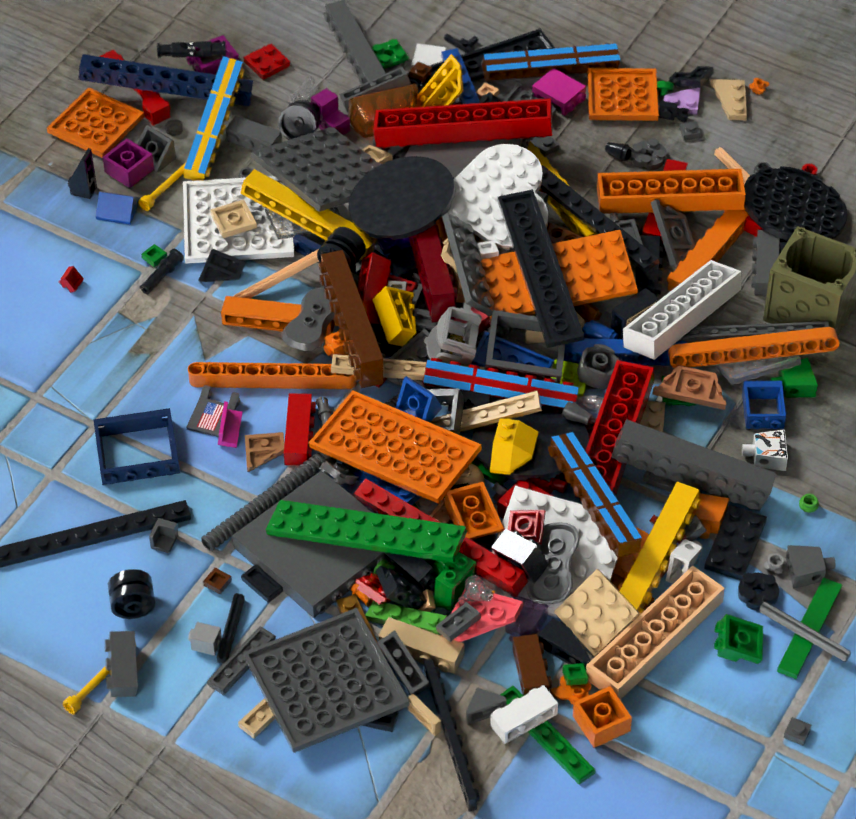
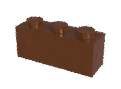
M537 634L513 637L512 650L522 695L525 696L532 689H538L543 685L549 691V688H552L551 677L546 675L548 664L547 659L542 657V654H544L543 642H539Z

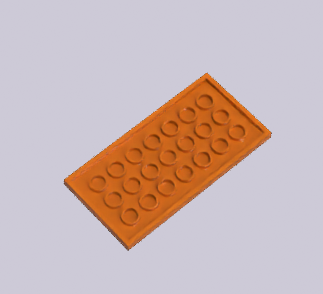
M621 230L552 244L573 306L638 293ZM515 252L504 253L493 258L481 260L482 267L486 273L485 278L490 287L489 292L494 301V310L528 316L535 315Z
M354 390L309 441V447L437 504L441 502L482 450L481 444Z

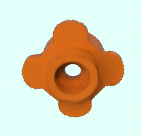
M754 78L753 83L749 84V88L755 94H763L766 87L769 86V82L760 78Z

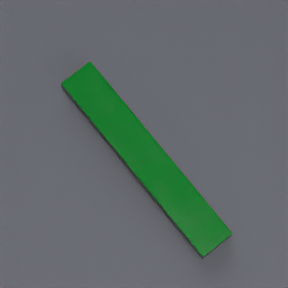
M823 577L801 622L820 633L842 589V584ZM795 633L777 668V672L797 679L814 644Z
M514 685L500 694L506 698V706L514 699L523 697ZM548 720L527 731L578 785L595 774L596 769Z

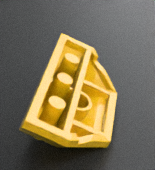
M452 54L410 103L409 108L452 105L463 92L462 66Z
M500 419L493 441L490 473L510 475L514 472V469L521 467L531 460L538 438V431L519 420Z

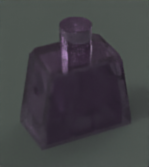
M511 595L510 598L523 601V608L516 621L505 625V632L510 634L509 640L512 642L513 637L538 633L548 618V605Z

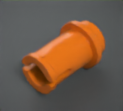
M355 583L351 587L352 595L356 594L366 606H371L373 600L357 589L359 585Z

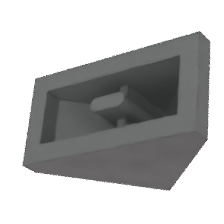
M477 687L466 710L467 725L490 718L496 709L506 706V698Z

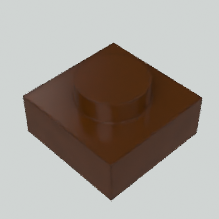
M419 61L409 70L410 77L422 82L432 73L431 66Z
M214 568L205 578L203 584L212 591L221 594L232 581V576Z

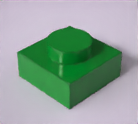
M154 244L141 253L144 261L155 268L163 258L167 257V252Z
M583 663L563 665L562 672L567 686L587 684L588 676Z

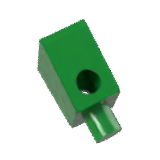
M808 358L781 365L778 377L770 378V381H782L783 394L786 398L816 397L818 384Z

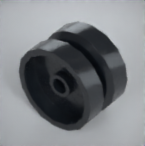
M307 100L291 102L279 117V129L287 140L314 133L320 125V113L317 107Z
M137 569L123 570L109 579L111 612L115 616L122 619H135L149 614L154 609L156 604L152 578L147 572Z

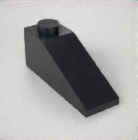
M89 148L72 177L70 176L68 179L71 195L91 199L97 188L92 150Z
M552 618L539 633L538 640L543 642L545 651L567 664L583 663L586 670V665L591 659L565 623Z

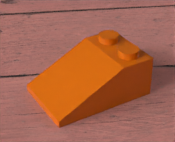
M484 482L449 490L445 495L444 505L454 525L466 526L467 533L465 537L472 540L504 531V527Z

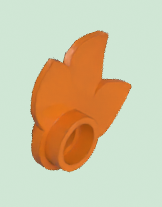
M563 675L560 678L561 686L550 689V692L560 700H570V703L574 705V702L588 696V692L591 690V683L588 681L587 684L567 686Z

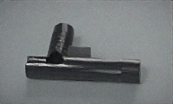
M449 34L444 36V40L466 53L474 51L471 47L478 42L476 36H473L469 41L464 38L459 41Z

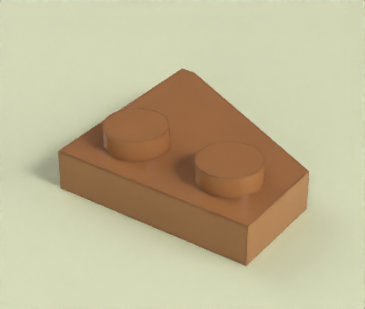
M283 432L245 435L247 472L284 454Z

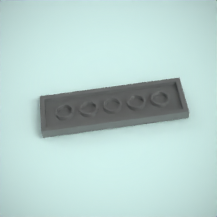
M447 212L442 218L465 302L480 312L491 316L494 310V301L491 298L490 287L485 278L486 273L482 267V258L478 253V244L473 235L474 230L469 223H465L457 216Z

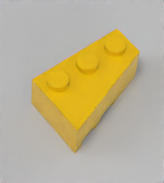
M385 286L372 300L388 344L403 347L416 334L415 317L412 313L415 309L414 304H412L414 293Z

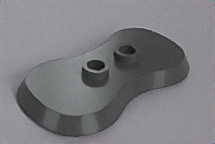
M324 288L310 290L302 299L299 315L283 329L282 339L290 347L310 351L318 348L324 342L327 326L334 319V312H330V301L325 298Z
M559 522L544 525L542 544H539L538 548L545 554V559L549 565L535 584L528 580L526 589L532 601L539 604H556L565 600L570 594L573 587L570 563L580 541L579 532L575 526Z

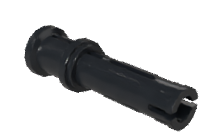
M171 249L170 254L160 261V266L140 285L141 291L149 294L166 274L173 272L175 266L184 260L183 254L177 249Z

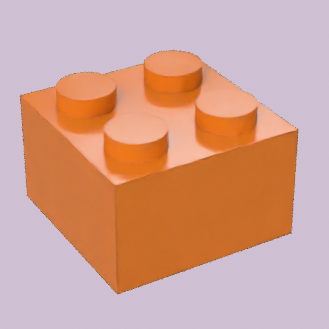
M611 686L574 702L573 718L593 748L631 731L632 717Z

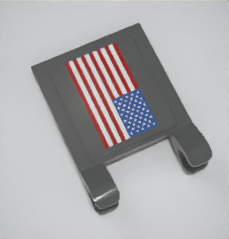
M204 385L186 428L219 437L224 403L210 400L212 396L211 387ZM233 392L231 394L227 409L235 410L240 404L239 393Z

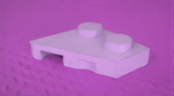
M700 87L666 94L664 101L677 103L678 108L689 109L688 114L697 115Z

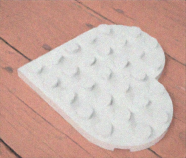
M500 144L489 147L482 151L454 179L456 192L448 213L457 216L465 223H469L475 235L486 242H495L497 248L505 250L513 248L497 202L498 196L533 189L547 228L548 210L543 199L537 194L542 184V167L537 157L526 148L513 144Z

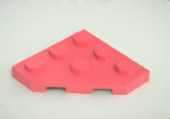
M466 586L452 613L467 602L480 612L481 619L454 640L462 642L515 622L523 608V601L498 594H493L492 599H490L488 596L493 593H486V591Z

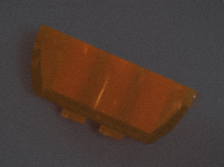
M413 84L349 98L348 117L350 118V124L363 138L374 136L375 111L416 107L417 85Z

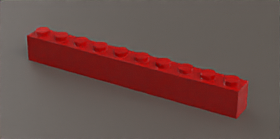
M366 478L354 492L356 499L373 513L439 522ZM467 537L464 538L459 552L476 562L475 573L517 597L528 583L524 571Z

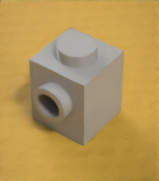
M200 622L196 623L195 628L190 630L188 636L192 650L214 656L222 639L220 627Z

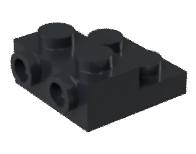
M381 565L378 567L376 573L386 598L405 607L417 610L426 602L423 594L424 590L419 584H413L408 576H402L391 568L388 569Z

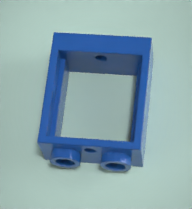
M744 381L742 399L746 429L784 428L786 411L782 381ZM749 399H776L778 414H751Z

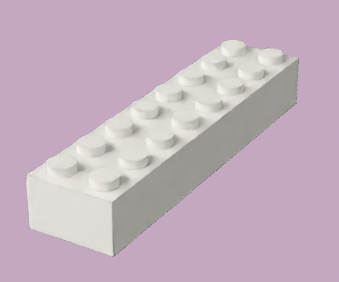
M710 260L623 328L624 348L655 360L741 290V271Z

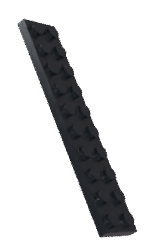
M537 29L462 54L461 58L471 81L474 82L485 78L482 68L484 54L554 49L555 47L543 31ZM443 61L429 65L432 67V73L424 82L410 77L409 72L407 73L413 91L409 92L406 96L398 97L403 105L409 104L415 99L443 65Z
M533 189L498 196L497 202L547 348L584 340L582 328Z

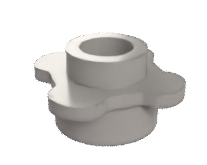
M778 553L768 555V561L764 563V568L776 574H781L783 566L787 564V560Z

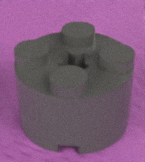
M596 344L590 348L587 347L582 353L577 369L579 381L600 390L606 389L616 361L619 360L614 354L615 351L602 344Z

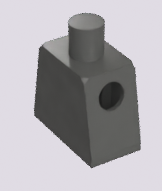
M794 545L787 547L786 560L793 588L820 583L823 577L825 578L826 570L835 569L836 567L835 558H823L820 547Z

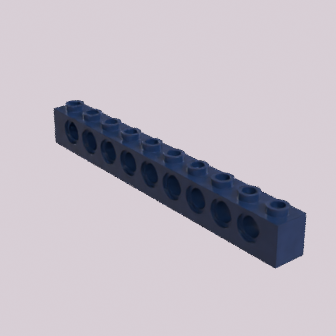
M82 54L78 80L208 100L216 75ZM239 79L240 87L238 93H234V104L250 106L253 80Z

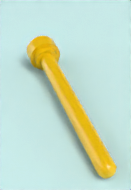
M186 162L150 195H144L139 199L138 204L143 210L149 211L154 206L155 199L184 174Z
M104 667L76 695L68 696L62 703L66 711L75 714L81 708V701L109 674V670H106Z

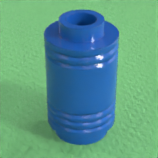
M594 320L586 322L582 330L584 337L589 339L618 338L616 330Z

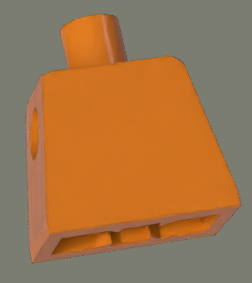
M699 493L701 503L697 510L694 509L692 514L693 517L697 515L707 530L700 538L707 539L710 533H718L728 509L729 498Z

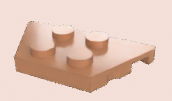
M678 365L671 374L663 379V382L658 387L655 386L653 388L652 395L723 410L726 408V401L723 399L721 386L718 384L716 373Z

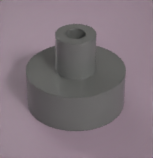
M496 482L492 488L496 492L493 499L498 501L509 489Z

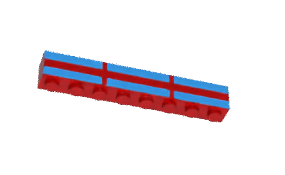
M431 358V360L426 361L422 385L443 389L459 388L464 391L489 394L491 397L507 399L538 391L541 406L547 405L562 410L568 402L576 403L578 387H575L574 383L571 382L558 384L555 383L554 379L544 378V381L536 380V376L525 375V377L517 376L518 373L509 371L503 374L494 368H488L486 371L481 370L480 366L477 365L464 367L461 366V363L450 361V364L442 363V359Z

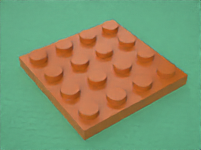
M588 68L589 120L658 121L656 69Z
M88 87L47 127V133L86 151L89 148L93 154L102 158L144 118V112Z

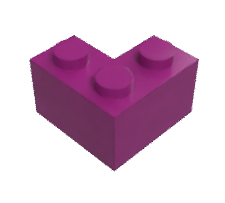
M325 88L312 96L311 103L317 107L320 113L319 129L323 130L332 127L342 135L350 131V118L338 109L339 99L334 92Z

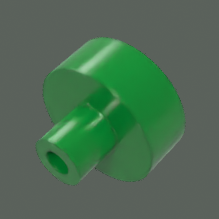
M657 81V89L661 90L662 97H665L668 91H673V82Z

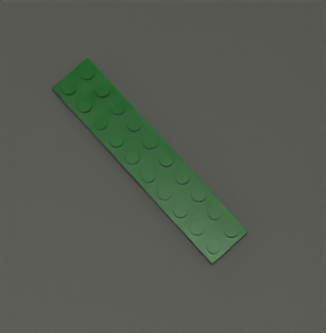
M280 500L269 521L266 532L267 535L454 563L467 529L466 526Z

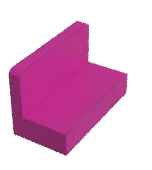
M224 401L218 445L237 448L242 411L227 409L228 402Z

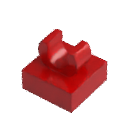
M69 266L59 280V283L63 288L67 287L70 292H76L84 278L74 266Z

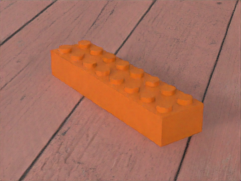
M742 169L598 173L597 176L599 211L603 214H614V212L617 214L653 212L651 202L654 200H659L660 205L663 207L670 206L677 212L744 210L746 194Z

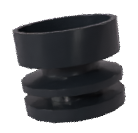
M338 227L319 248L317 258L321 262V254L343 250L351 271L366 252V245L359 234L352 229Z

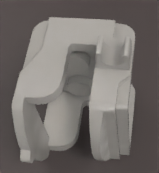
M464 303L463 308L448 307L447 311L439 319L438 324L431 330L429 336L424 339L429 359L438 358L442 359V363L450 364V361L461 363V365H471L477 350L476 341L479 325L482 320L481 315L473 313L471 306ZM451 317H454L461 320L467 321V323L465 324L450 319ZM448 332L463 336L465 343L447 339ZM441 349L458 353L461 355V357L440 352Z

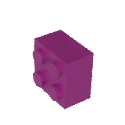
M125 139L102 157L104 172L129 188L154 170L153 154L129 139Z

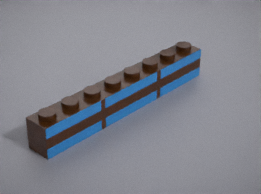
M609 43L580 47L572 46L568 48L523 50L519 52L484 54L482 68L485 81L541 77L553 68L564 74L588 73V68H619L620 56L617 44Z
M574 433L551 437V443L548 447L550 456L554 458L558 469L565 475L567 483H570L574 494L581 500L583 508L590 514L592 522L599 528L601 536H604L608 542L610 550H613L617 558L638 553L641 546V535Z

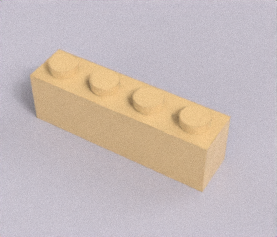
M388 617L378 635V641L391 632L396 631L415 661L424 665V660L432 659L434 666H438L439 670L452 674L456 673L464 657V643L456 640L450 642L441 635Z

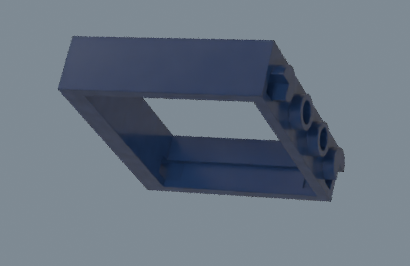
M170 408L93 419L102 485L180 473ZM167 427L172 459L106 469L103 436Z

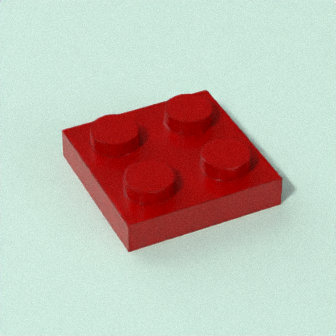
M272 43L243 57L244 63L262 80L291 66L290 60Z

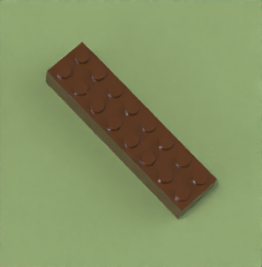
M343 250L321 254L319 270L322 275H319V281L321 286L325 287V298L330 301V312H334L335 326H339L340 340H344L343 346L345 353L349 354V365L351 368L354 367V379L356 382L359 381L361 389L383 384V356Z

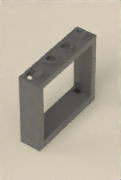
M493 310L484 370L487 371L488 368H494L503 374H506L507 371L518 373L517 376L519 377L532 375L537 377L536 380L544 381V378L554 379L555 383L560 384L565 344L558 346L556 369L492 359L497 325L541 332L537 317Z

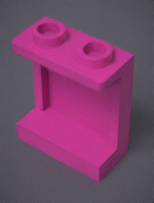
M555 68L532 85L534 96L538 99L542 97L545 99L551 98L552 103L561 107V115L563 116L572 112L586 98L585 85Z

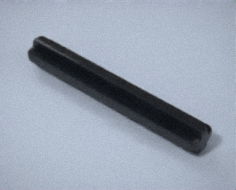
M236 593L233 596L216 657L218 663L224 664L229 659L245 601L243 594Z

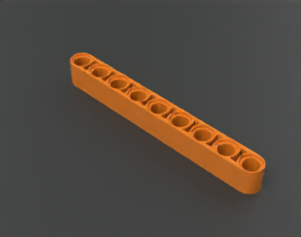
M822 327L675 344L669 348L668 355L673 368H676L678 365L691 368L830 352L836 350L840 343L834 328Z
M194 362L188 366L189 383L193 387L207 385L211 388L352 389L357 385L354 375L331 373L332 364Z

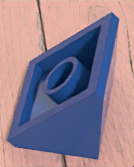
M99 192L96 219L130 225L138 208V201L141 198L110 192Z
M404 377L395 408L431 422L442 409L441 404L434 394L410 378Z

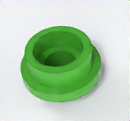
M805 494L799 500V507L804 512L812 513L818 509L819 501L815 495Z

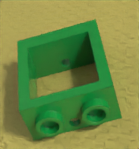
M459 552L454 563L450 562L437 576L434 594L435 607L453 611L466 586L474 588L476 568L474 560Z

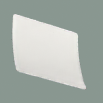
M417 44L411 65H415L419 61L429 66L443 61L441 52L445 51L446 47Z

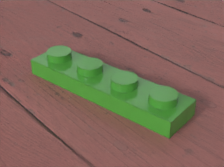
M374 600L365 615L370 622L385 624L388 617L438 635L441 634L437 632L436 625L447 617L446 615L389 603L379 605Z

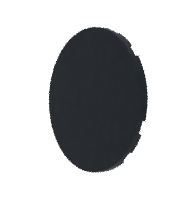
M420 156L397 158L377 166L360 179L350 195L348 204L349 214L356 228L368 234L369 237L381 240L383 238L397 240L415 236L434 226L436 221L449 211L456 192L454 179L448 168L434 159Z
M784 166L774 169L767 167L752 174L745 182V210L756 224L778 238L788 241L798 226L834 239L842 232L846 224L847 208L845 203L841 201L839 193L832 186L829 187L823 183V179L807 171Z
M547 405L541 406L542 411L513 418L512 420H519L538 431L533 458L521 467L514 469V472L510 475H497L522 481H528V478H539L540 480L555 478L557 474L563 472L558 469L556 461L549 454L548 447L551 443V437L573 432L586 451L589 442L586 427L583 423L567 420L562 415V409ZM499 422L475 428L472 435V441L481 444L482 447L476 458L488 470H490L493 441Z

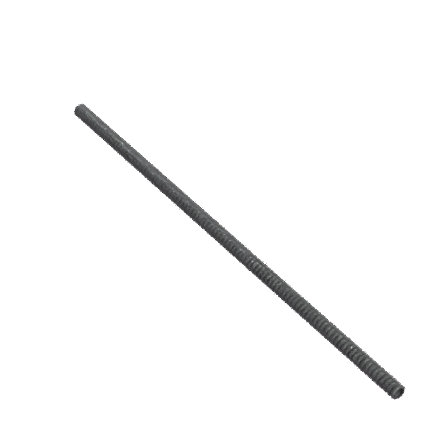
M635 222L639 235H642L643 230L641 226ZM497 325L495 336L502 338L515 328ZM490 327L482 331V333L478 334L476 341V349L485 331L489 333ZM454 352V353L452 354V355L461 357V355L458 354V353H455V352ZM421 380L414 381L426 390L435 388L432 386L422 385L423 381ZM400 392L384 404L395 408ZM318 451L308 461L300 464L290 474L281 478V481H277L267 491L259 494L258 498H254L253 501L244 505V508H240L230 518L225 519V522L223 521L220 525L211 529V532H207L206 536L203 535L201 537L204 547L209 551L219 547V544H223L224 541H227L238 530H241L252 520L271 508V506L275 505V503L297 489L298 486H301L312 476L320 472V466L328 455Z

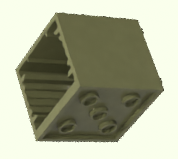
M797 226L770 269L763 321L771 324L828 321L829 327L834 328L838 336L856 306V248Z

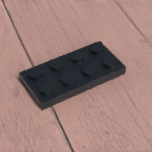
M729 505L705 562L704 569L742 580L766 524L767 516Z

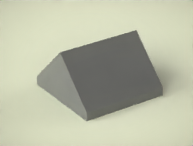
M146 125L137 145L153 154L154 170L159 172L176 159L174 140Z

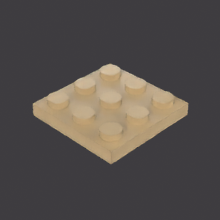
M596 569L554 611L594 657L640 615L636 608L599 569Z

